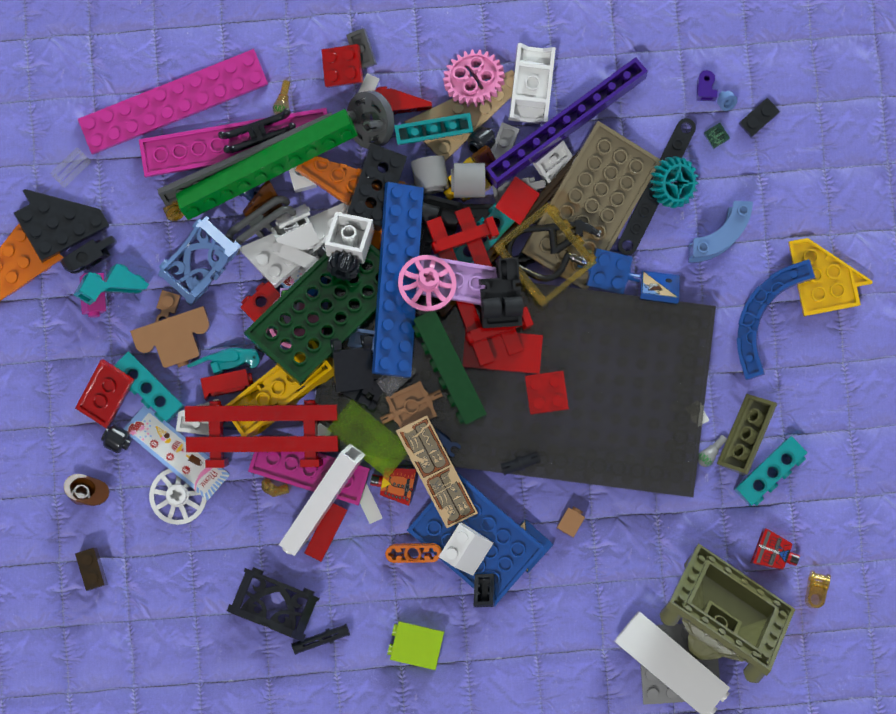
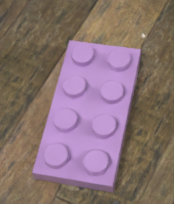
M440 258L452 268L456 277V290L451 300L481 305L480 289H485V285H479V279L497 278L496 267ZM420 260L423 269L429 268L431 260ZM438 262L434 266L438 273L446 269ZM449 273L439 278L442 282L452 283ZM438 286L441 294L447 298L451 289ZM431 292V297L437 298L435 293Z

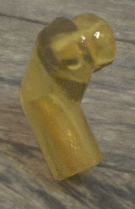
M264 479L261 482L263 492L272 497L290 493L287 484L276 486L270 479Z

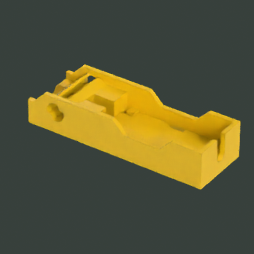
M311 341L308 347L316 349L319 347V343ZM298 354L294 359L296 362L301 363L305 361L306 357ZM328 358L301 386L276 365L227 405H297L298 401L311 390L334 376L333 359ZM276 421L232 422L241 436H256Z

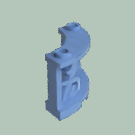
M734 201L733 207H728L726 220L718 231L705 237L694 238L693 243H689L688 263L711 260L729 249L745 230L751 216L753 202Z
M208 216L202 220L198 219L192 227L194 229L183 245L169 260L165 259L159 266L158 276L162 277L177 290L190 306L208 290L207 287L213 281L212 279L216 281L226 269V264L234 259L241 247L237 241L234 243L209 222L210 218ZM203 230L207 233L206 238L202 236ZM209 249L208 261L212 267L211 270L206 268L191 270V254L193 250ZM214 250H215L214 255H218V257H219V259H218L217 261H215V260L213 259V252H214ZM174 266L179 268L178 272L174 274L184 273V277L178 281L168 273ZM201 272L203 279L199 280L198 275L193 278V275ZM186 280L187 286L191 292H189L180 283Z

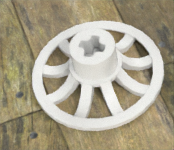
M167 469L160 473L151 485L149 493L151 507L154 513L167 523L176 525L189 523L202 513L207 500L202 497L200 506L189 500V496L200 494L196 491H188L189 485L187 483L181 485V478L177 475L176 483L172 485L165 476L172 473V471ZM161 479L167 485V491L155 489ZM154 494L166 496V500L156 505ZM170 504L171 508L168 517H166L159 509ZM185 504L197 510L189 518L184 507ZM176 507H179L183 520L172 519Z

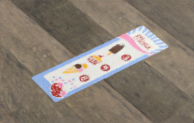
M144 405L125 426L124 430L128 431L131 438L202 497L209 500L230 474L223 468H205V460L210 457L204 452H186V438L165 420L161 422L154 415L155 412Z

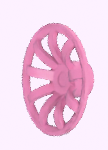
M422 255L412 258L402 267L398 277V288L402 298L411 307L421 311H435L446 306L453 298L456 290V277L452 268L444 260L432 255ZM420 260H431L429 268L423 269ZM415 263L420 273H411L407 271L408 267ZM435 263H440L446 269L438 273L434 269ZM449 273L452 283L442 282L439 278ZM404 275L416 280L412 284L403 286ZM438 286L451 289L447 298L441 294ZM418 287L417 293L410 299L405 291ZM423 291L426 292V306L416 303ZM431 292L435 293L441 303L432 306Z

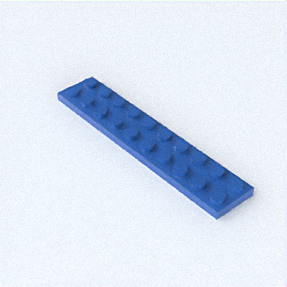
M393 182L385 183L372 373L404 378L411 377L414 342L412 325L415 324L413 319H415L416 309L407 304L402 298L398 288V277L402 267L412 258L419 256L423 187ZM415 263L408 267L407 271L418 274ZM404 275L403 286L412 284L416 280ZM416 288L405 291L410 299L415 296Z

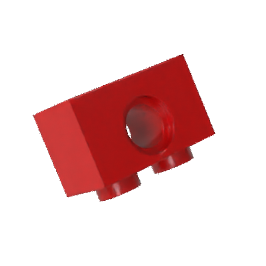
M269 281L266 284L262 282L255 289L257 292L253 296L248 295L241 302L243 305L240 308L253 322L280 297V293ZM261 297L267 300L263 307H259L256 304L257 300Z

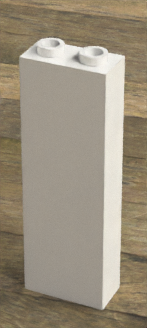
M351 444L340 452L279 545L284 552L295 556L305 546L366 454Z
M640 611L635 614L614 640L617 645L699 714H714L717 710L715 706L719 701L723 702L730 694L728 692L730 689L728 685Z

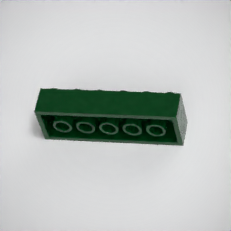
M429 311L413 319L415 323L412 325L414 334L417 338L421 337L423 341L420 343L425 355H430L431 360H429L431 368L434 373L438 371L440 386L443 390L447 389L449 393L447 399L451 407H456L458 412L455 415L460 425L464 423L465 427L485 418L487 413L436 311Z

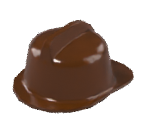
M83 474L69 476L63 486L67 497L77 505H100L108 499L110 493L109 487L105 482Z

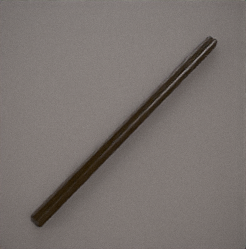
M578 152L543 189L522 223L519 225L514 222L489 249L487 254L491 264L505 250L510 235L518 228L526 226L554 195ZM451 300L446 306L435 310L436 313L441 317H445L454 307L456 301Z

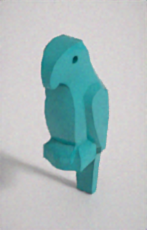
M228 348L205 356L187 366L191 368L211 361L210 365L213 373L219 375L223 374L224 370L235 369L244 363H248L250 368H256L260 364L261 358L258 351L254 349Z

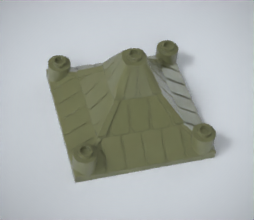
M698 543L684 563L685 569L670 600L660 612L661 621L665 625L675 626L682 618V622L689 633L688 650L694 658L713 660L725 657L741 662L746 661L748 665L743 670L746 680L751 683H759L764 676L769 674L773 667L795 608Z

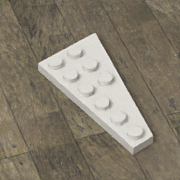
M341 203L308 218L320 242L312 249L301 251L315 256L318 253L317 251L325 246L324 244L335 212L345 214L346 204ZM272 233L240 247V252L276 289L302 266L278 256L283 244L278 243Z

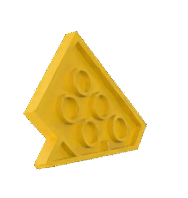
M809 238L788 242L792 265L809 259L816 277L797 285L803 317L861 305L857 287L873 284L872 280Z

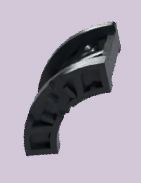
M253 567L252 570L245 568L244 577L232 605L229 604L227 612L303 642L306 636L304 631L317 601L319 602L320 598L314 596L315 592L307 588L301 591L264 576V571ZM252 578H256L261 582L259 587L253 585L254 591L257 592L254 595L247 591ZM265 580L276 584V586L266 588ZM286 589L296 592L297 594L293 595L291 598ZM274 592H280L288 610L276 612L269 620L266 618L267 608L260 598ZM247 594L250 598L241 607L245 595ZM300 597L307 599L302 613L295 612L294 607L299 608L302 606L297 603V599ZM255 602H258L262 607V611L259 613L254 611V608L257 606L253 604ZM289 614V618L285 617V622H279V615ZM296 616H301L295 630Z

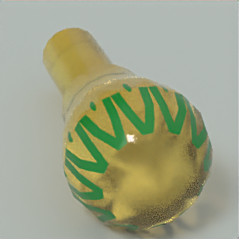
M284 80L282 83L281 92L273 105V112L275 114L283 112L285 108L289 109V81Z

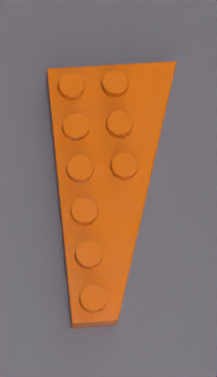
M318 156L298 165L295 169L347 206L360 172L359 168H352L346 164L335 163ZM400 180L398 182L399 184H407ZM372 184V188L376 191H379L378 186ZM365 202L368 208H373L370 202Z
M20 224L15 227L0 247V301L18 291L64 258L58 254L42 263Z

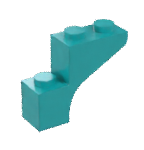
M115 264L110 268L104 280L97 273H87L73 295L91 305L102 292L139 294L148 287L149 283L145 282L142 276L131 273L126 266Z

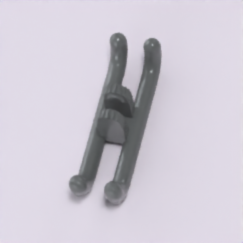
M276 196L232 226L225 236L233 243L237 241L240 245L254 234L263 238L265 236L261 229L265 227L271 232L270 229L273 228L271 222L285 213L294 216L296 210L288 206L290 200L287 197ZM279 203H283L285 205L276 209L266 217L262 215ZM249 224L251 228L234 240L233 236Z

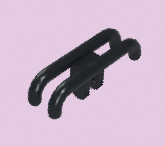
M285 108L281 113L230 131H220L218 137L223 140L249 132L251 137L250 140L236 145H226L223 147V151L227 154L239 152L296 128L295 123L291 122L284 128L266 133L264 127L289 117L291 114L290 109Z

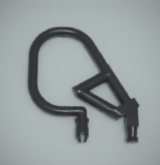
M582 219L575 220L574 222L524 226L518 228L510 235L506 243L505 255L506 258L513 257L512 246L516 238L523 233L549 231L551 254H559L582 238L583 231L596 235L598 238L602 231L583 222ZM575 229L573 235L557 244L556 231ZM566 252L559 268L552 274L541 275L520 264L519 272L535 280L548 282L557 279L563 274L569 260L580 266L587 265L581 263L582 261L588 262L576 253Z

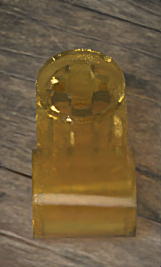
M813 570L810 571L805 596V603L809 608L816 609L824 605L831 580L830 574L822 575L815 573ZM813 594L819 597V603L817 605H814L811 602V596Z

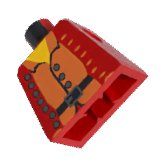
M385 468L384 476L372 474L370 485L381 487V496L410 506L416 469Z

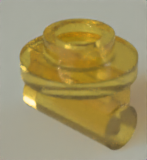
M178 202L163 208L167 219L170 221L180 220L184 216L179 209Z

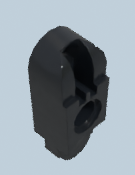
M109 236L102 241L101 239L98 241L91 240L68 254L60 263L66 271L72 274H78L85 269L89 270L110 256L108 250L117 241L113 236Z

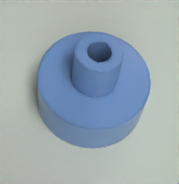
M722 91L719 93L717 104L723 111H729L736 106L738 100L733 92Z

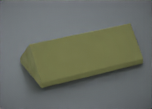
M746 394L717 462L718 465L743 476L748 475L776 409V402Z

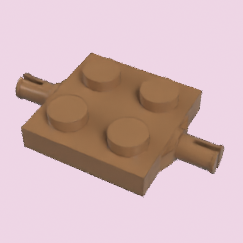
M421 381L385 397L390 407V413L380 417V419L383 420V425L394 419L399 428L426 415L431 420L437 417L432 401L443 397L440 389L429 394L424 389Z

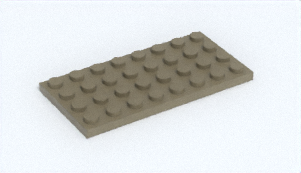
M596 121L536 225L574 222L575 220L582 219L583 222L602 231L599 238L596 235L583 231L582 238L559 254H551L549 231L532 232L521 253L550 271L555 272L559 268L566 252L576 253L578 256L585 258L587 262H590L595 248L610 251L651 180V173L656 171L654 167L659 166V161L661 160L600 121ZM575 229L556 231L557 244L573 235ZM569 260L565 271L560 277L583 291H587L589 288L586 285L588 278L587 269L579 268L575 262Z

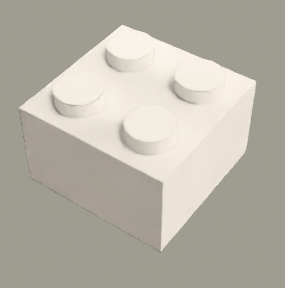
M335 212L324 244L326 255L331 256V253H335V251L342 252L344 250L346 253L351 252V255L357 256L360 263L364 264L374 234L373 219Z

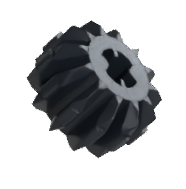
M344 250L331 253L327 261V271L330 272V275L343 281L345 279L351 281L353 278H356L360 270V261L357 259V256L351 255V252L346 253Z

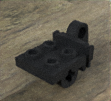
M425 194L422 206L419 256L431 255V243L433 240L426 221L441 216L448 236L453 235L458 224L455 211L461 210L463 203Z
M518 257L496 259V274L498 278L479 279V285H485V289H480L482 328L522 326L523 301L520 296L521 287L515 286V283H521V280H519Z

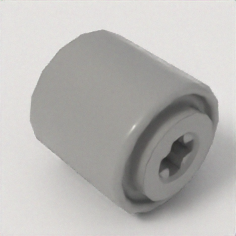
M428 156L411 161L414 184L417 187L424 188L423 195L440 193L444 189L449 188L444 156Z
M485 163L453 164V169H451V192H454V198H485Z

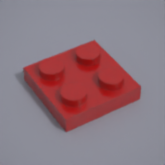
M354 44L321 49L325 87L330 88L363 83L360 45Z
M564 371L525 376L530 415L569 410Z

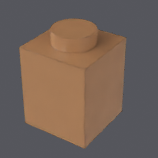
M574 506L572 509L568 507L556 528L573 538L585 519L582 516L583 511Z

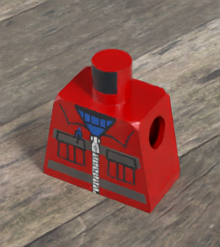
M763 528L750 563L784 569L786 563L796 566L800 555L790 552L793 545L791 542L769 529Z

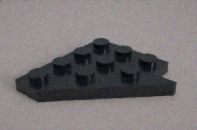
M24 189L23 193L29 205L14 212L15 218L42 263L109 228L106 218L98 208Z

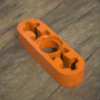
M400 543L390 545L385 552V556L392 563L436 562L442 549L436 543ZM403 548H405L404 554H398L396 557H394V554H391L394 549L396 552H402ZM410 548H415L418 551L419 555L417 558L409 555ZM431 548L434 552H437L434 557L430 553H426L424 558L422 557L423 552H429Z

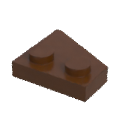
M270 180L263 184L243 210L245 217L270 199L278 196ZM282 203L275 205L262 215L264 217L268 216L276 209L282 207Z

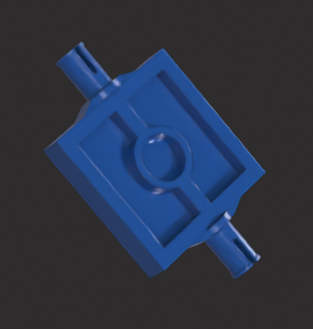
M595 248L590 262H581L587 264L586 266L577 264V267L587 269L588 271L587 286L624 294L629 280L639 283L640 279L634 277L641 278V275L631 273L630 267L633 257Z

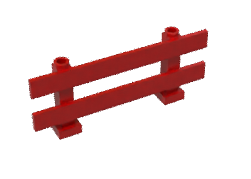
M470 207L455 211L462 232L450 236L446 232L441 216L426 221L433 240L431 243L432 249L435 254L438 253L439 258L457 261L453 248L467 244L474 264L492 267L482 238L488 237L489 240H493L498 237L499 232L493 216L486 218L482 225L477 226ZM456 301L467 333H465L467 342L472 344L480 366L495 361L487 338L501 334L509 356L524 351L516 328L521 326L482 328L474 304ZM527 306L523 307L522 328L526 330L534 325Z
M304 400L303 405L222 406L221 401H209V406H185V422H209V436L186 437V452H210V458L205 460V468L227 467L229 465V457L224 458V452H304V457L300 459V467H320L323 465V457H318V452H338L339 447L338 436H318L317 421L338 420L337 404L317 405L316 400ZM223 421H303L304 436H223Z

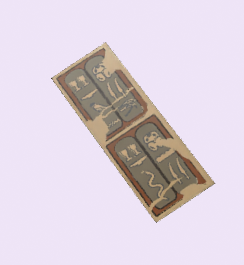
M426 415L396 430L446 528L478 514L428 416Z

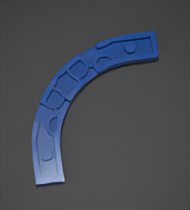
M809 259L785 267L769 276L767 280L754 290L746 302L739 319L737 338L738 355L746 380L765 375L757 346L758 327L765 310L783 291L816 278Z

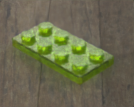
M354 400L347 404L338 415V420L333 421L327 429L333 435L338 436V439L347 446L351 444L366 454L363 459L387 479L407 455L400 438Z

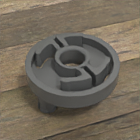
M364 91L357 93L351 99L347 108V113L353 120L358 134L353 139L357 144L367 149L371 143L382 147L388 143L393 134L394 115L387 99L379 92Z

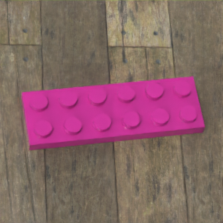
M254 452L248 472L314 492L336 458L318 453V457H323L322 466L300 467V459L304 457V452ZM359 465L336 499L359 506L370 468Z

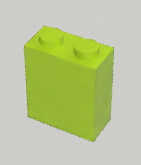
M399 621L398 625L394 624L391 636H395L393 644H389L387 655H391L390 660L436 670L444 631Z

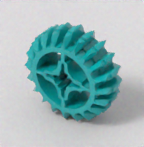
M677 156L667 157L665 161H659L660 166L654 167L656 172L651 173L654 178L649 181L653 183L650 189L655 191L652 196L657 198V202L665 207H683L684 204L689 203V199L694 198L692 193L698 191L695 188V185L699 184L695 180L699 176L694 173L696 168L691 166L692 163Z

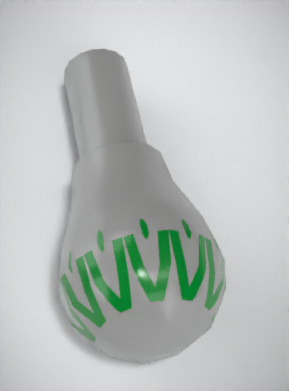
M721 435L713 445L702 450L697 457L698 463L703 467L711 466L719 452L718 450L727 441V438Z

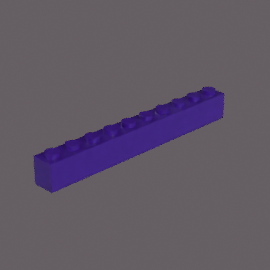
M635 57L485 167V176L496 189L644 81L648 70Z

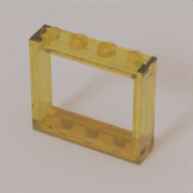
M546 203L493 246L501 258H512L504 246L547 213L587 262L585 266L546 297L519 266V280H521V283L541 307H544L597 263L595 261L597 257L593 254V251L591 249L586 250L583 246L585 243L578 234L576 236L573 234L571 224L566 219L562 220L558 215L560 214L558 208L554 204L550 205L549 203Z

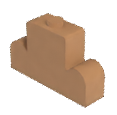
M205 306L131 330L130 333L138 351L149 353L156 346L164 368L176 364L179 368L188 365V360L201 355L194 333L205 334L208 332L210 321Z

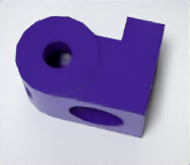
M705 70L700 73L697 80L696 101H716L717 90L712 89L715 82L713 72Z

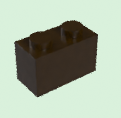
M97 548L75 553L86 591L108 585Z

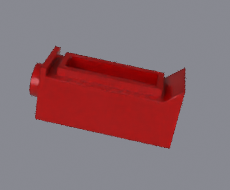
M246 369L201 378L204 399L207 401L210 396L216 397L244 391L246 387L253 384L252 374L248 373Z

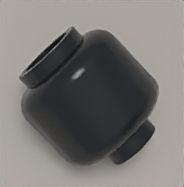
M485 127L476 128L467 139L468 148L472 153L477 152L485 145L491 149L496 142L493 131Z
M116 425L107 427L101 438L103 446L115 453H121L123 449L127 450L131 443L129 432Z

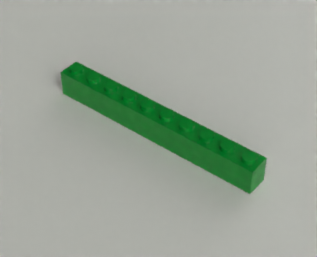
M343 109L176 193L179 209L187 220H190L358 136L353 120L347 111Z

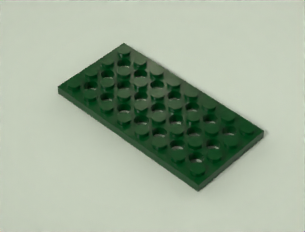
M370 244L364 263H371L373 267L370 270H364L361 267L362 263H360V270L357 275L359 281L357 283H350L346 279L343 281L340 278L337 279L335 276H331L330 272L327 271L329 256L325 253L244 332V335L300 386L332 355L330 339L338 338L343 345L376 312L378 292L376 277L379 275L380 251L372 244ZM329 276L332 281L329 284H324L321 282V278ZM340 288L346 292L341 297L335 294V291ZM365 288H370L373 290V294L365 296L362 291ZM315 289L318 291V295L310 297L307 292ZM357 301L360 306L357 309H351L349 303ZM301 302L305 307L302 310H296L294 305ZM330 302L332 304L331 309H323L321 307L322 303ZM343 314L346 316V320L341 323L337 322L336 316ZM316 315L319 320L316 323H310L308 317ZM282 316H289L291 321L287 324L280 321ZM302 328L305 330V334L303 336H296L294 331ZM324 328H331L333 333L329 336L323 335L322 330ZM269 329H275L278 333L274 337H269L266 332ZM287 341L292 346L290 349L284 350L280 347L281 343ZM311 341H317L319 347L311 349L308 347V344ZM302 354L306 359L304 362L298 363L294 359L295 356Z

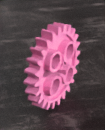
M473 49L469 55L464 51L463 57L457 54L458 60L451 59L452 65L446 66L447 71H444L445 78H443L445 90L448 92V96L453 98L454 102L459 100L460 105L466 102L467 107L471 103H474V106L477 107L478 102L485 105L484 100L487 99L489 102H492L491 96L498 97L496 91L502 92L501 85L505 84L503 65L500 64L499 59L496 60L494 54L489 57L488 51L484 55L480 49L477 54L474 53ZM475 80H478L479 85L483 88L482 90L479 88Z

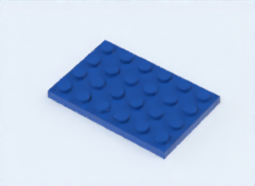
M457 472L478 514L461 522L494 542L475 574H494L495 607L545 547ZM431 501L407 531L419 542L436 543L443 550L459 523L446 528L433 501ZM431 548L430 551H431L434 555L437 554V552H434L433 549ZM439 558L474 588L475 574L470 575Z

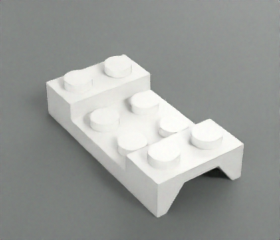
M522 43L517 44L508 120L542 125L548 122L555 47L535 48L528 47Z

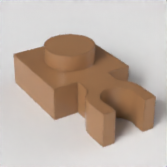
M162 290L156 307L161 310V313L158 314L155 322L160 321L161 317L169 318L170 313L176 314L181 299L180 295Z

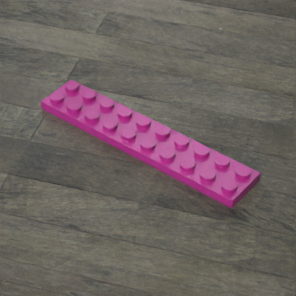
M252 49L78 118L90 152L94 155L267 86L268 82L255 50Z
M321 108L291 113L284 120L264 126L266 133L284 128L291 122L295 123L297 128L326 115L327 109ZM261 119L139 139L144 176L147 178L206 168L247 149L227 154L223 151V147L250 140L249 132L224 140L218 137V133L220 131H230Z

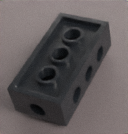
M371 143L366 151L345 214L373 219L374 230L380 231L383 220L385 183L399 182L407 156ZM378 167H382L385 173H381ZM372 184L377 185L379 191L374 190ZM365 202H370L373 208H368Z

